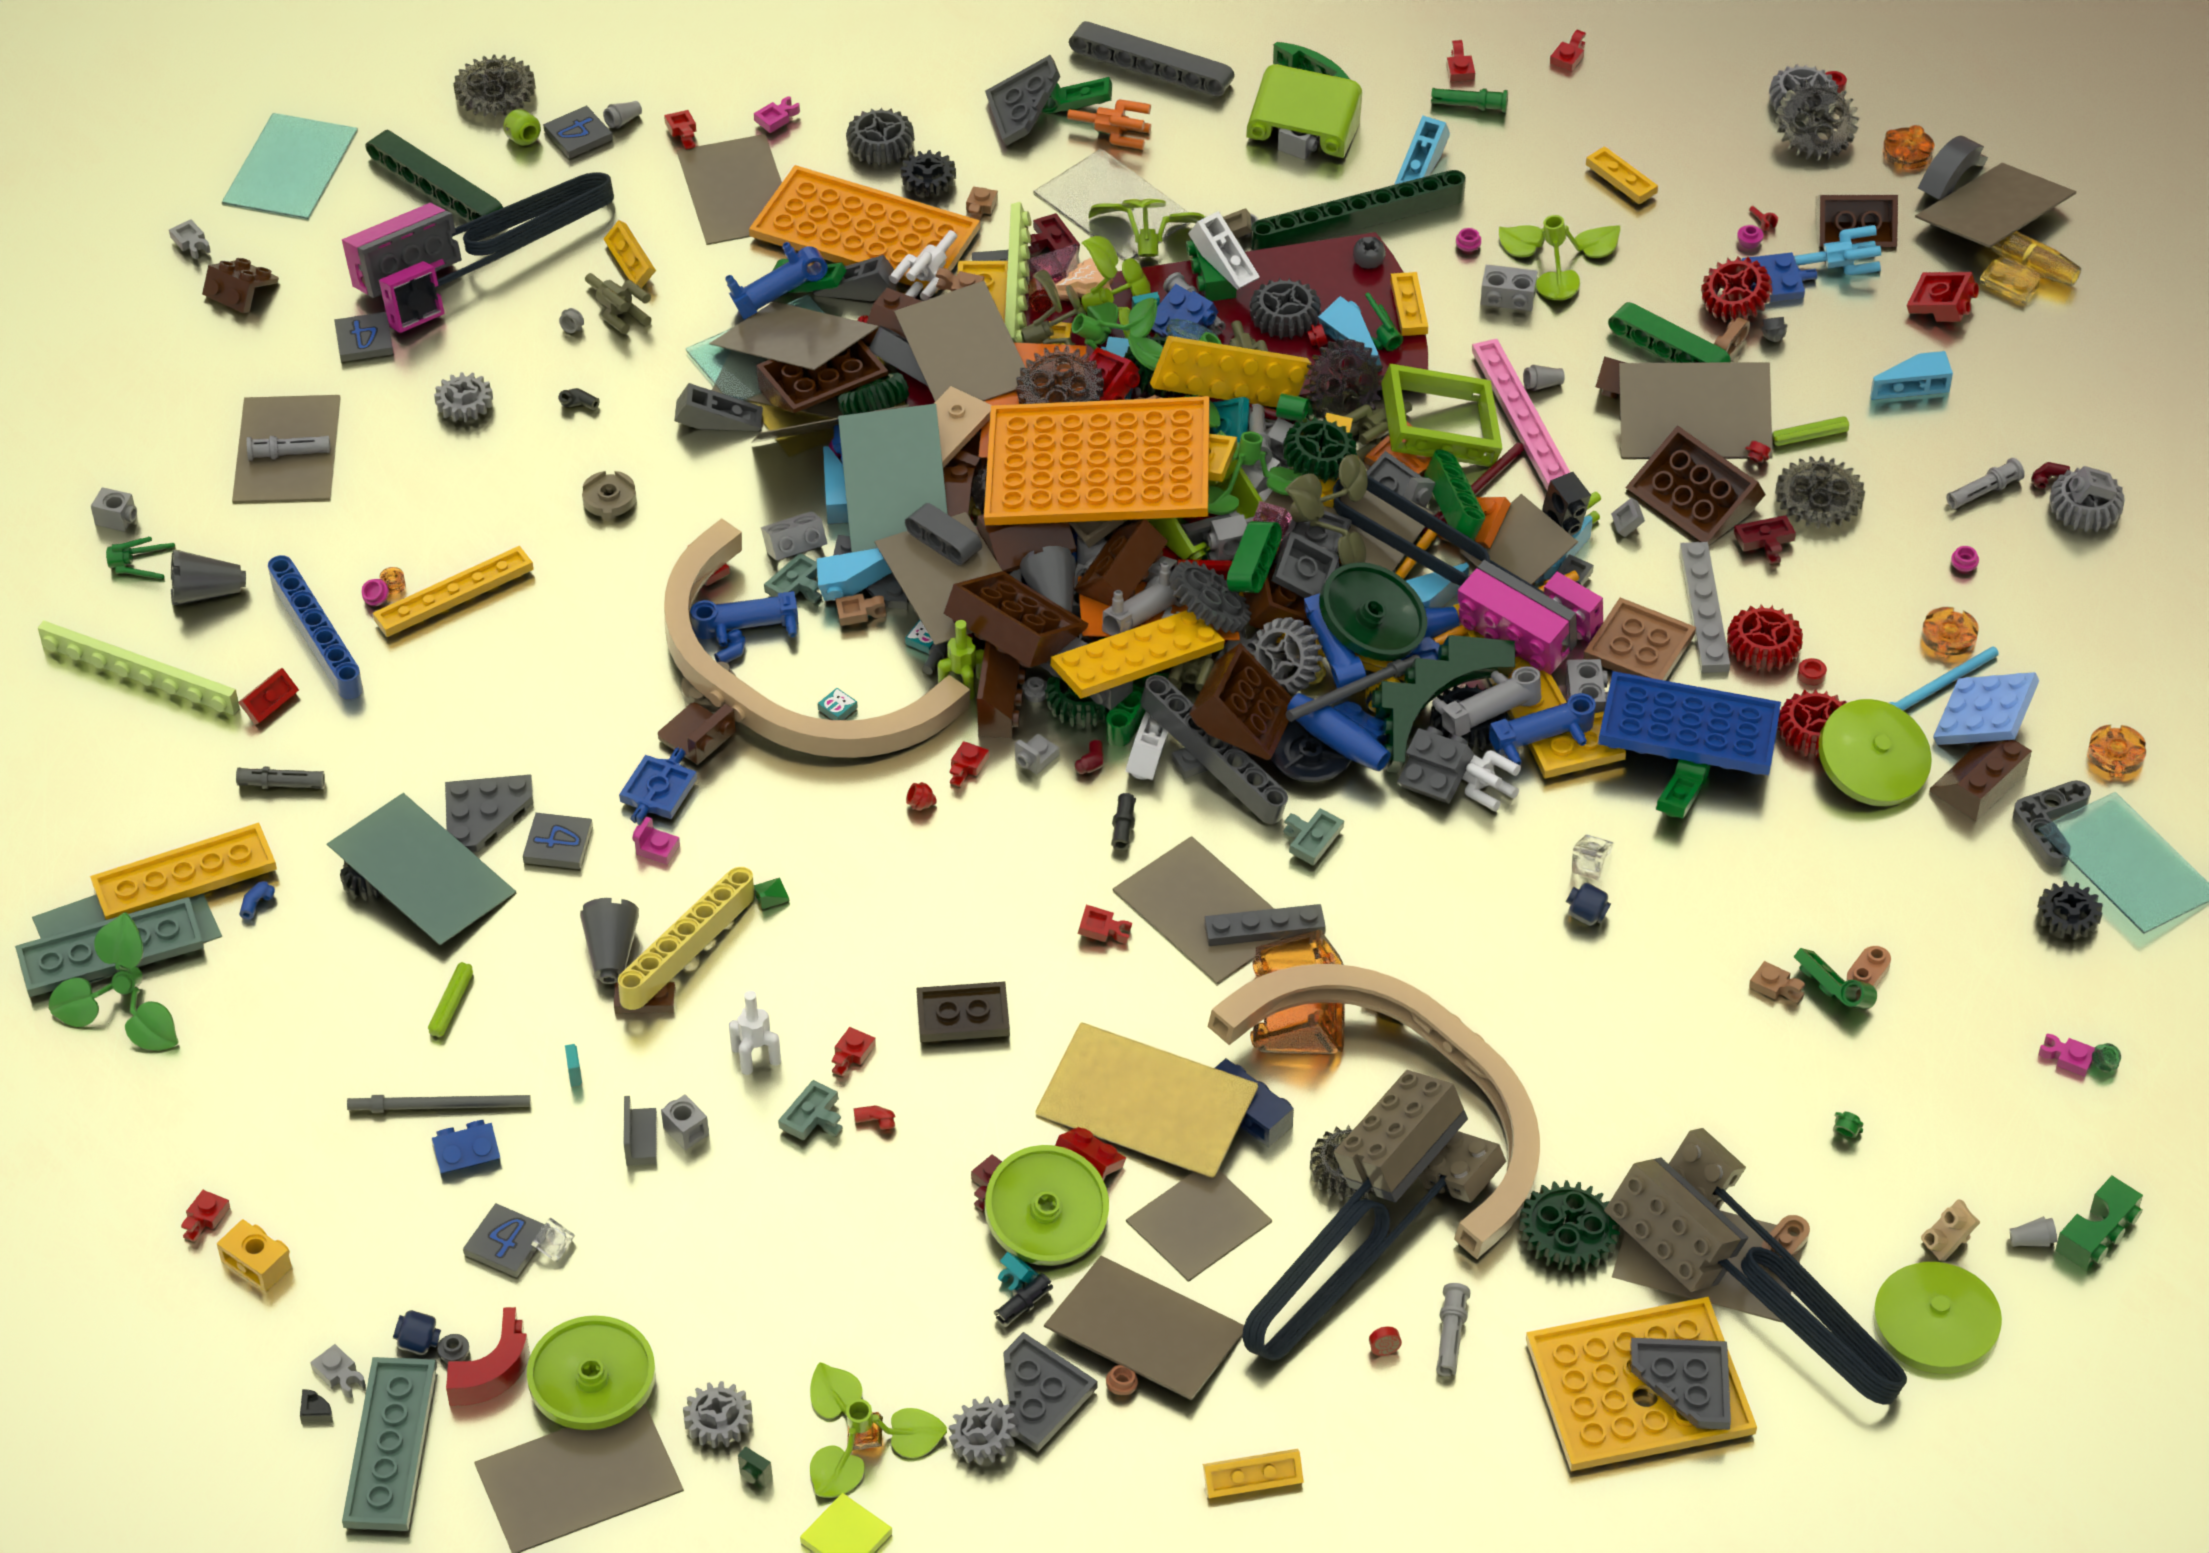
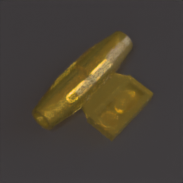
M2016 231L1990 248L1985 246L2000 258L1993 259L1980 276V283L2026 305L2039 288L2040 277L2073 286L2080 276L2081 267L2056 249Z

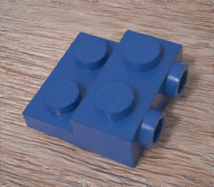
M1175 284L1158 305L1156 319L1151 332L1157 333L1162 338L1168 335L1199 340L1204 330L1213 324L1219 312L1210 300L1195 291L1191 293Z

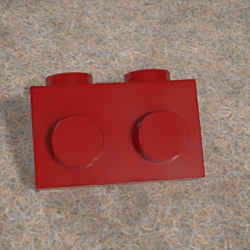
M1077 1127L1059 1135L1055 1146L1072 1150L1088 1160L1099 1172L1103 1181L1106 1175L1123 1168L1126 1157L1118 1153L1115 1147L1103 1143L1094 1137L1091 1131L1085 1128Z

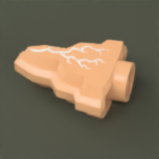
M1092 258L1077 264V268L1069 272L1067 278L1055 284L1060 301L1070 300L1067 295L1066 286L1071 285L1078 297L1082 298L1083 295L1090 293L1091 289L1096 287L1104 277L1097 269ZM1113 278L1110 279L1102 288H1108L1110 289V291H1112L1110 285L1113 284Z

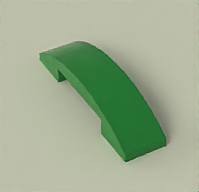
M1276 42L1274 44L1273 64L1350 79L1337 64L1318 52L1290 43Z

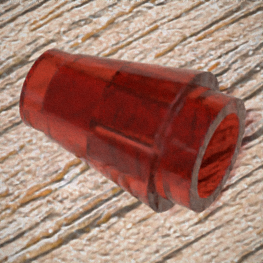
M1033 278L1029 282V306L1038 313H1045L1052 308L1053 303L1043 285L1036 278Z

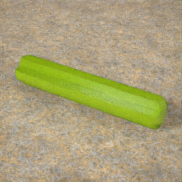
M1845 416L1776 430L1772 432V441L1777 447L1844 433L1849 430L1850 425Z
M460 962L457 965L428 1025L430 1035L437 1037L444 1035L473 975L471 964Z

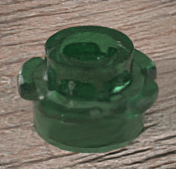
M2105 1043L2095 1047V1051L2092 1053V1060L2100 1070L2110 1072L2119 1067L2121 1052L2115 1045Z

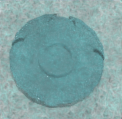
M1182 319L1169 320L1165 329L1168 336L1199 340L1205 332L1212 333L1218 337L1208 328Z

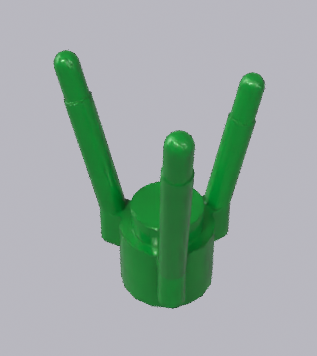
M1367 292L1365 294L1366 298L1383 323L1376 331L1377 339L1371 336L1373 343L1378 350L1384 347L1387 351H1393L1402 344L1403 336L1395 328L1383 305H1378L1371 294Z
M148 536L122 544H112V546L106 549L107 564L109 568H115L116 574L128 573L164 579V574L129 568L127 565L132 564L133 554L174 548L175 543L131 548L151 542L152 537Z

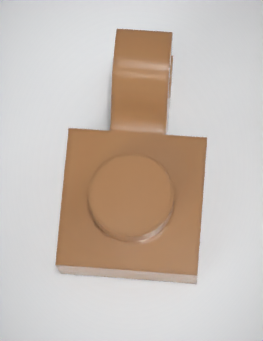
M973 186L966 201V210H968V213H971L970 218L981 221L983 213L991 214L998 199V191Z
M939 268L936 273V278H939L936 288L951 290V292L984 281V276L959 271L957 276H955L946 268Z
M863 594L836 598L840 626L868 621L867 615H871L874 618L887 616L883 596H875L865 600Z
M1764 961L1750 979L1749 988L1774 1000L1780 994L1792 1002L1799 1003L1804 996L1801 990L1805 983L1797 978L1790 979V972Z

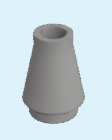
M636 100L626 103L609 104L603 111V117L610 128H620L636 116L641 115L642 107Z
M1532 364L1530 367H1526L1523 372L1524 386L1532 391L1563 384L1565 380L1562 368L1556 369Z
M2042 1216L2009 1229L2013 1247H2050L2051 1243L2057 1242V1232L2053 1218L2045 1219Z

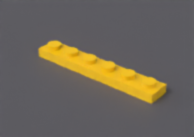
M519 545L373 612L374 621L385 636L389 637L534 570L533 562Z

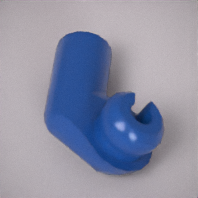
M733 629L728 632L729 642L727 648L714 654L716 662L728 663L743 654L746 639L742 636L741 630Z
M262 881L251 888L244 895L239 912L240 917L247 920L252 919L258 901L261 898L268 901L273 897L275 893L274 886Z

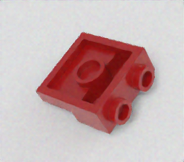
M1923 272L1906 306L1909 314L1933 313L1936 322H1961L1964 315H1969L1971 311L1970 301L1972 298L1978 297L1979 286L1974 281L1972 272Z
M1096 347L1085 363L1082 400L1086 402L1125 400V396L1130 389L1138 386L1140 382V375L1138 373L1140 369L1131 360Z

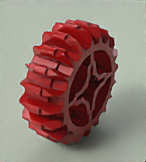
M1737 256L1735 261H1731L1727 257L1725 264L1717 262V269L1709 268V275L1704 276V284L1701 285L1702 300L1707 311L1713 313L1716 319L1722 317V320L1726 323L1729 319L1735 321L1738 317L1747 320L1748 316L1752 315L1756 318L1757 310L1764 311L1765 304L1770 303V295L1773 292L1772 280L1767 269L1764 266L1761 267L1758 260L1752 262L1747 257L1744 261H1741V258ZM1756 283L1754 291H1750L1751 285ZM1720 288L1724 289L1722 291L1723 294L1718 297L1717 294Z
M1761 604L1758 609L1750 605L1747 611L1740 610L1738 616H1734L1727 630V644L1731 655L1736 656L1737 662L1745 661L1746 668L1755 666L1757 671L1760 668H1766L1769 672L1773 667L1780 671L1783 665L1789 667L1792 660H1796L1803 645V633L1799 621L1794 620L1793 614L1785 615L1783 608L1775 610L1773 605L1770 608H1764Z
M1816 689L1813 693H1808L1806 690L1801 695L1794 693L1791 699H1786L1779 713L1777 726L1780 731V739L1785 740L1786 747L1794 746L1795 753L1803 751L1805 757L1808 754H1815L1818 759L1820 756L1818 744L1821 730L1830 715L1840 706L1847 703V701H1839L1838 694L1831 697L1828 691L1821 694Z

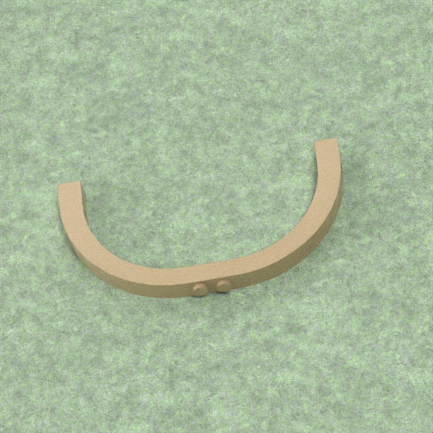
M721 518L685 549L671 571L665 590L664 626L667 644L677 667L695 689L707 697L714 706L721 708L724 704H727L734 709V716L737 722H742L756 733L779 745L809 754L828 757L854 758L881 755L908 748L928 739L969 709L970 689L950 675L910 705L892 713L868 719L848 721L820 719L802 715L777 705L713 660L697 640L689 618L692 604L702 585L719 568L742 551V532Z
M1310 964L1280 969L1254 979L1230 994L1211 1010L1207 1027L1228 1045H1231L1253 1026L1277 1012L1313 1003H1342L1365 1007L1390 1016L1410 1027L1466 1073L1482 1089L1495 1107L1506 1135L1508 1147L1506 1174L1496 1190L1459 1223L1454 1240L1473 1257L1478 1259L1498 1242L1515 1223L1521 1213L1525 1200L1528 1199L1538 1170L1540 1157V1133L1532 1102L1525 1087L1508 1063L1478 1033H1474L1457 1015L1449 1012L1429 995L1406 982L1374 970L1340 964Z

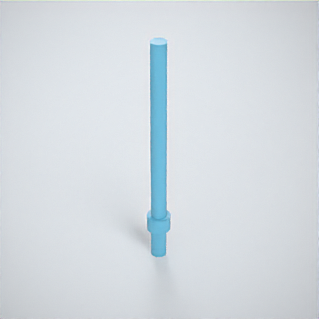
M1992 646L1899 701L1889 702V704L1904 711L1997 657L1999 652L1996 647Z

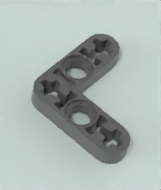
M2070 781L2023 797L2015 803L2013 811L2014 821L2042 860L2051 867H2063L2067 864L2070 855L2069 844L2051 819L2080 810L2088 805L2091 789L2083 781ZM2054 800L2059 803V806L2050 807L2044 801ZM2044 829L2049 835L2039 836L2034 830Z

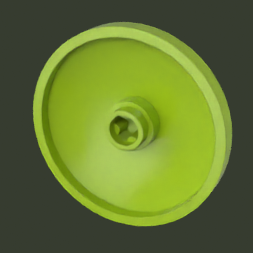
M1859 699L1845 703L1830 715L1819 736V755L1827 775L1841 791L1862 803L1874 806H1893L1903 803L1920 790L1929 776L1932 762L1931 750L1923 730L1906 712L1887 702L1874 699Z
M1036 1145L1016 1151L998 1165L987 1186L984 1208L988 1226L995 1239L1005 1250L1023 1261L1051 1266L1076 1260L1086 1254L1097 1243L1108 1219L1109 1197L1101 1175L1084 1157L1063 1147Z
M1942 1262L1915 1263L1894 1272L1880 1287L1873 1311L1875 1330L1886 1349L1906 1365L1936 1374L1963 1372L1983 1362L1994 1350L2002 1326L2001 1309L1991 1289L1973 1273L1961 1267Z
M598 1315L577 1317L563 1322L548 1331L534 1347L527 1365L529 1392L537 1408L555 1423L579 1430H595L610 1427L635 1414L650 1396L656 1377L653 1351L644 1335L625 1321Z

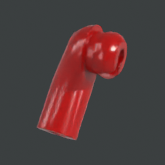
M877 1105L853 1108L855 1123L879 1120L881 1130L894 1129L896 1126L894 1121L896 1116L892 1110Z

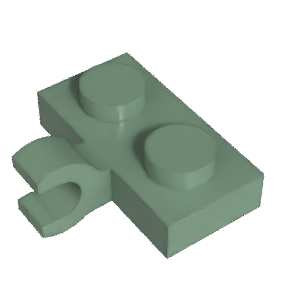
M799 553L763 584L764 592L774 597L778 596V593L794 591L796 595L801 591L808 601L816 603L822 598V594L817 592L819 589L818 582L813 580L818 576L817 562Z
M1321 808L1318 809L1309 822L1290 813L1284 821L1287 826L1283 830L1286 835L1295 838L1290 844L1289 853L1315 865L1342 831L1345 821Z
M812 1080L778 1120L779 1129L805 1140L816 1125L819 1124L828 1134L837 1136L843 1129L842 1125L837 1124L841 1116L829 1110L839 1100L838 1091Z

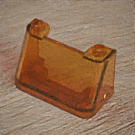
M1320 929L1256 947L1253 970L1257 977H1261L1280 969L1300 965L1344 964L1338 952ZM1313 1003L1277 1012L1265 1018L1264 1023L1260 1022L1253 1027V1031L1250 1032L1252 1045L1263 1053L1321 1055L1340 1053L1344 1050L1345 1004Z

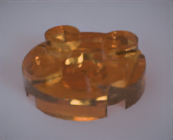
M1913 125L1910 128L1888 130L1885 134L1882 153L1885 159L1893 165L1897 162L1903 164L1902 168L1918 169L1929 163V159L1933 157L1935 145L1933 139L1924 132L1923 127Z
M1940 607L1927 614L1923 622L1921 636L1924 643L1934 650L1936 656L1947 658L1950 655H1961L1973 650L1976 647L1979 626L1976 619L1964 610L1961 614L1954 612V607ZM1945 629H1949L1950 631H1956V632H1955V633H1947V632H1945Z
M2104 725L2092 733L2087 757L2094 765L2108 772L2112 777L2122 778L2126 774L2135 772L2143 765L2147 751L2145 748L2146 742L2138 731L2129 726L2121 725L2120 728H2111V725ZM2119 747L2123 749L2122 752L2112 750V748L2118 749Z

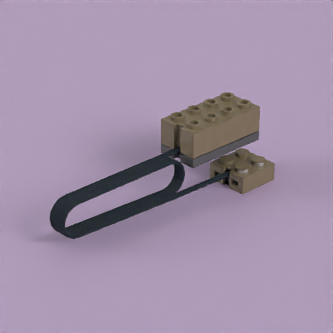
M1406 1070L1337 1147L1334 1154L1350 1188L1357 1191L1246 1318L1242 1338L1244 1346L1250 1353L1273 1361L1281 1359L1381 1256L1437 1193L1443 1194L1445 1191H1448L1452 1197L1471 1203L1507 1162L1500 1144L1458 1131L1468 1120V1117L1453 1083ZM1419 1176L1423 1187L1430 1191L1386 1238L1390 1226V1216L1384 1204L1369 1199L1360 1200L1361 1197L1373 1189L1377 1197L1396 1203ZM1373 1208L1375 1224L1369 1237L1265 1345V1334L1271 1321L1366 1212Z
M1704 1128L1690 1130L1669 1164L1662 1157L1636 1162L1632 1165L1604 1211L1690 1292L1718 1285L1728 1271L1860 1394L1882 1405H1890L1895 1401L1897 1395L1900 1394V1391H1902V1388L1907 1383V1376L1904 1370L1819 1282L1726 1192L1729 1187L1735 1186L1746 1166ZM1725 1202L1778 1254L1762 1247H1752L1741 1261L1743 1273L1738 1270L1728 1259L1737 1257L1749 1237L1719 1211L1723 1203ZM1758 1264H1761L1762 1266L1771 1270L1813 1312V1314L1816 1317H1814L1803 1305H1801L1791 1294H1789Z

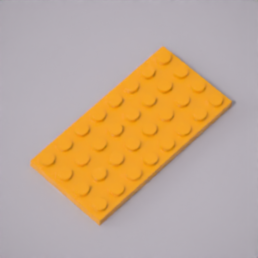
M794 165L749 228V236L779 246L789 242L796 251L812 246L817 248L825 260L835 263L842 262L845 266L884 255L895 270L906 255L911 254L918 257L927 245H934L936 247L948 231L951 230L957 234V238L945 252L947 258L943 268L952 271L979 231L980 220ZM906 273L898 281L910 286L918 281L923 284V290L930 283V281H921L917 278L914 281H910L907 279Z

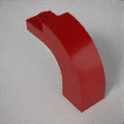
M503 1307L501 1338L496 1348L490 1354L473 1361L448 1362L446 1392L449 1406H466L489 1401L507 1391L520 1378L527 1365L530 1349L527 1333H524L523 1319L518 1320L516 1307Z

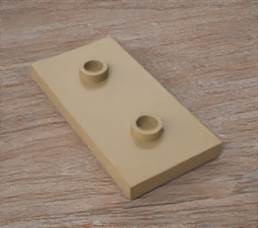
M952 386L934 403L937 406L943 468L990 420L991 406H993Z

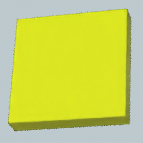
M842 1493L800 1536V1543L814 1553H874L892 1535V1527Z

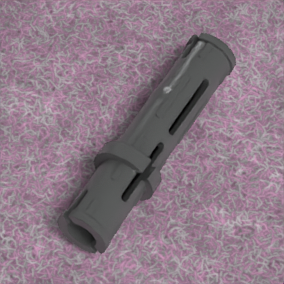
M263 766L262 769L237 767L236 783L237 786H262V789H269L270 787L324 789L325 773L324 771L271 769L269 766Z

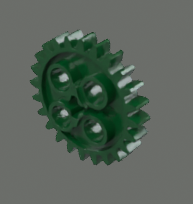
M1565 1180L1563 1187H1559L1553 1181L1551 1190L1545 1185H1541L1539 1193L1532 1191L1530 1199L1525 1200L1519 1217V1230L1523 1231L1521 1240L1528 1241L1527 1250L1537 1249L1535 1258L1547 1257V1266L1552 1264L1553 1261L1558 1262V1270H1561L1564 1264H1568L1571 1272H1574L1578 1264L1586 1271L1589 1262L1598 1267L1600 1258L1607 1261L1609 1253H1614L1616 1243H1618L1620 1225L1604 1211L1610 1202H1602L1604 1193L1601 1192L1594 1196L1592 1194L1593 1186L1582 1190L1581 1182H1577L1574 1188L1570 1187L1568 1180Z

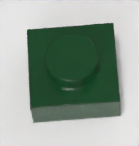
M745 1446L738 1454L739 1472L746 1481L757 1483L766 1488L773 1480L771 1462Z

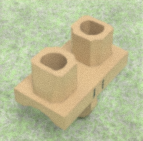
M1957 1199L1951 1207H1947L1944 1210L1941 1218L1921 1235V1240L1939 1261H1945L1961 1243L1965 1244L1971 1239L1970 1234L1981 1222L1969 1211L1963 1200Z

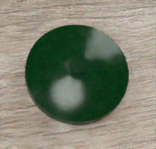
M1349 563L1334 570L1321 588L1319 606L1325 624L1344 646L1361 656L1379 661L1402 659L1415 651L1425 636L1427 615L1420 597L1403 578L1384 567L1371 563Z

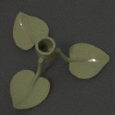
M1040 270L1033 277L1043 285L1053 303V307L1039 319L1033 321V324L1022 328L1023 336L1027 343H1064L1066 345H1075L1070 338L1050 339V336L1054 335L1052 326L1075 314H1087L1080 304L1077 293L1071 285L1066 286V291L1074 309L1051 322L1046 320L1055 311L1061 312L1062 306L1051 275L1046 270Z
M1351 454L1345 456L1339 466V479L1344 487L1341 491L1321 497L1322 486L1318 477L1314 474L1299 476L1285 488V491L1294 501L1291 505V517L1295 522L1310 521L1311 526H1319L1343 535L1338 540V553L1342 565L1357 562L1365 563L1366 547L1359 533L1351 532L1349 534L1348 530L1320 522L1319 518L1324 515V505L1322 502L1344 496L1347 493L1350 500L1356 502L1365 495L1368 484L1365 466L1359 456Z

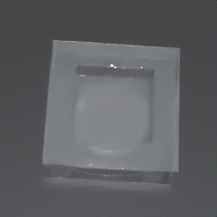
M550 1217L531 1245L557 1262L575 1237V1234Z

